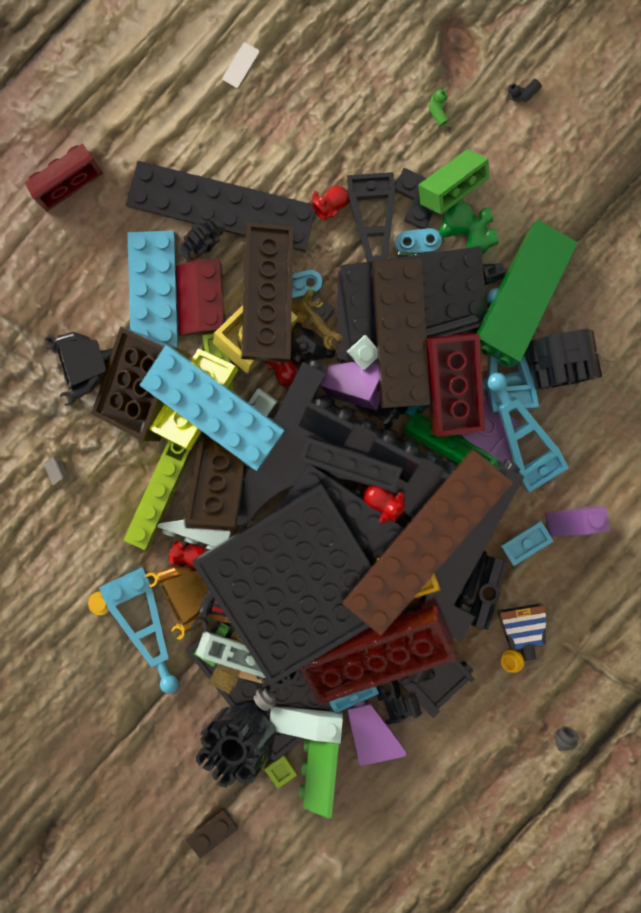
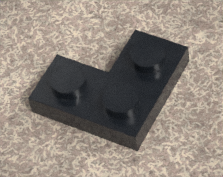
M403 168L395 184V192L413 200L404 221L419 229H426L434 211L420 204L418 185L427 178L407 168Z

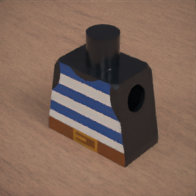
M537 603L497 610L508 646L512 650L520 649L524 661L535 660L534 646L546 643L545 605Z

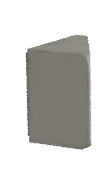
M50 458L44 464L52 485L68 480V474L60 458Z

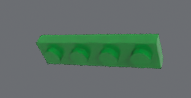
M418 412L414 414L405 427V434L457 464H460L472 449L493 466L498 460L497 457L458 435L438 437L431 433L430 419Z

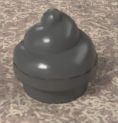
M563 726L555 732L554 739L559 751L572 750L578 744L579 736L572 728Z

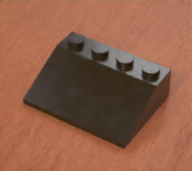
M120 326L91 414L142 441H160L161 436L152 432L150 427L165 403L141 387L140 384L165 345L171 346L187 359H189L190 353Z

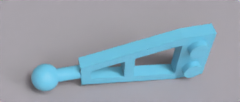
M499 288L491 289L488 292L487 302L489 305H491ZM488 355L487 381L492 374L497 373V359ZM523 355L517 366L524 385L508 386L506 390L510 398L516 397L526 410H533L539 407L537 392L534 387L532 374ZM487 384L490 412L499 413L498 406L502 402L497 392L491 391Z
M501 373L492 374L488 378L487 384L491 391L497 392L502 402L498 409L513 463L521 468L520 472L524 476L522 484L525 490L531 492L569 467L559 448L516 397L510 398L506 390V377ZM514 408L526 421V423L516 429H513L509 411ZM534 431L549 451L524 466L517 440Z
M142 567L99 587V590L109 611L150 667L156 665L161 676V690L166 694H172L177 691L179 681L175 676L170 675L164 662L169 658L152 587L148 586L150 583L148 578L145 577L146 574ZM145 592L153 624L134 633L116 608V605ZM153 632L156 634L160 655L152 658L139 640Z

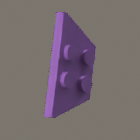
M483 393L485 431L458 435L497 457L502 462L505 459L511 461L512 456L500 413L490 412L488 397ZM510 415L513 429L518 428L520 422Z

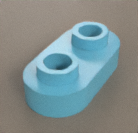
M432 228L404 231L397 236L395 249L397 252L433 253L439 249L442 238L439 232ZM426 237H433L434 242L428 243ZM409 239L411 245L405 246L403 240Z
M306 270L292 274V300L313 295L320 291L322 278L317 271ZM308 280H313L315 282V285L313 287H309L306 285V282Z

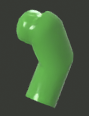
M439 89L432 95L429 104V111L439 127L449 121L443 111L445 102L448 99V93L443 89Z

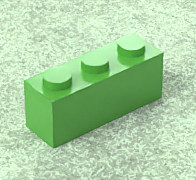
M469 149L465 150L418 185L420 204L439 214L444 213L489 179L488 158Z

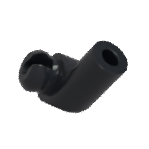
M533 79L525 88L519 85L516 86V83L508 87L507 95L512 101L526 102L533 97L542 85L537 79Z

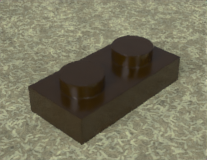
M223 808L188 835L186 841L197 856L202 858L237 831L238 826L225 808Z

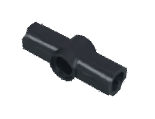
M487 556L473 604L475 618L471 624L472 626L489 630L496 602L500 598V588L507 568V561ZM486 587H492V597L484 599L482 595L483 590Z

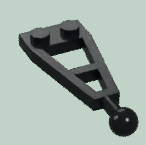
M394 173L347 175L349 204L366 261L387 259L395 201ZM388 198L385 226L364 227L357 200ZM383 236L381 255L373 256L368 237Z

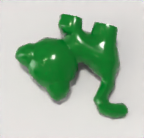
M462 198L445 211L442 219L443 224L439 229L440 236L451 237L467 233L468 242L466 248L481 246L482 255L490 247L499 243L496 230H488L487 224L493 221L490 207L483 208L479 212V216H476L472 206L464 202Z

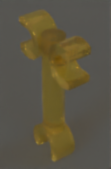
M309 289L305 293L304 299L299 302V305H292V312L300 311L296 321L298 323L305 321L308 316L324 336V346L333 350L334 347L331 345V339L335 337L337 341L342 342L343 338L340 334L332 332L313 309V307H320L323 300L318 298L312 302V296L315 295L316 291Z

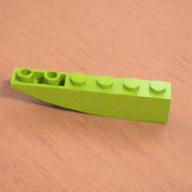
M168 440L123 541L144 550L150 549L159 529L157 526L165 516L193 447L189 451Z

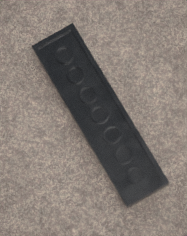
M138 160L126 202L128 208L192 224H200L206 220L210 221L213 217H217L225 227L224 232L244 237L246 222L294 226L293 249L304 252L307 249L315 218V211L310 203Z

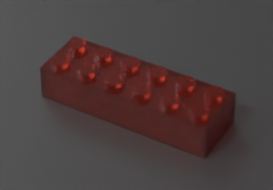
M435 604L396 618L382 635L369 627L301 667L300 670L318 704L321 705L455 661V643Z

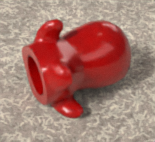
M339 185L332 186L323 197H319L318 192L314 191L312 194V208L322 221H326L328 218L335 217L339 210L348 205L349 194L344 187Z
M264 361V364H268V370L274 368L276 379L281 386L290 387L298 373L293 361Z
M371 485L364 495L365 503L372 509L382 513V516L379 518L380 523L394 522L406 505L403 493H398L394 497L389 490L375 485Z
M176 540L170 550L168 561L174 566L182 567V564L196 570L192 561L207 552V550L192 544L185 546L183 542Z

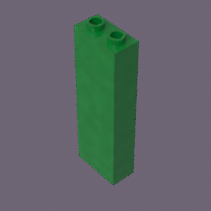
M538 219L528 228L476 333L480 335L481 354L490 355L496 358L499 364L511 368L521 361L578 242Z

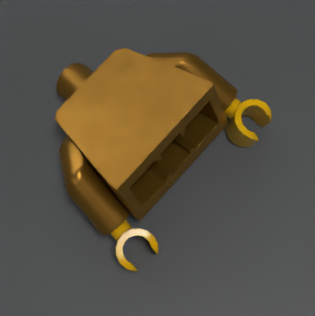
M172 566L160 570L158 573L146 574L145 577L153 576L155 578V582L148 585L149 587L160 586L178 622L171 632L175 629H180L182 634L177 639H182L187 631L193 629L192 626L195 619L200 616L201 612H199L204 594L209 588L198 571H193L190 567ZM200 621L197 622V623H196V627H197L198 625H200L201 623H203V622H200Z

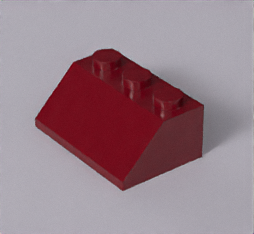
M82 143L79 146L71 147L62 158L52 160L48 167L41 172L33 173L29 180L25 182V185L32 198L47 212L102 175L103 172Z
M220 259L194 260L176 266L179 336L214 334L225 323L223 270Z

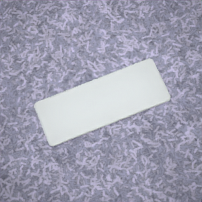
M244 42L222 79L238 88L257 57L259 50Z

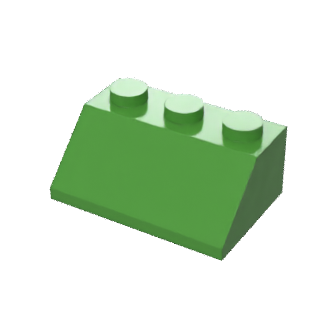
M305 738L303 752H308L307 761H302L301 775L306 776L305 785L300 784L299 799L303 800L304 809L326 818H332L339 743L315 741Z

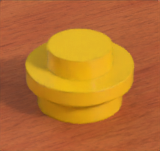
M101 592L92 594L88 601L91 612L96 615L108 613L109 609Z
M509 649L503 653L501 665L507 672L517 673L523 669L524 659L517 650Z

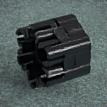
M581 329L545 336L530 341L527 347L530 364H533L531 371L535 390L559 387L561 383L562 386L569 385V381L572 385L602 377L599 356L596 354L597 346L593 330Z
M251 703L224 707L202 730L200 734L202 737L200 739L203 747L196 756V762L200 766L207 758L208 761L203 766V769L211 771L217 766L212 776L214 780H218L223 774L217 783L220 787L227 788L228 785L231 786L236 780L244 784L248 780V784L256 779L272 755L276 727Z

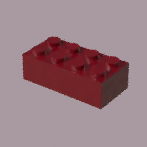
M466 333L427 337L431 433L440 437L485 431L480 335Z

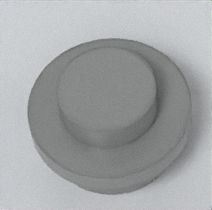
M260 687L256 691L254 701L262 710L267 711L276 706V696L273 692H270L269 688Z

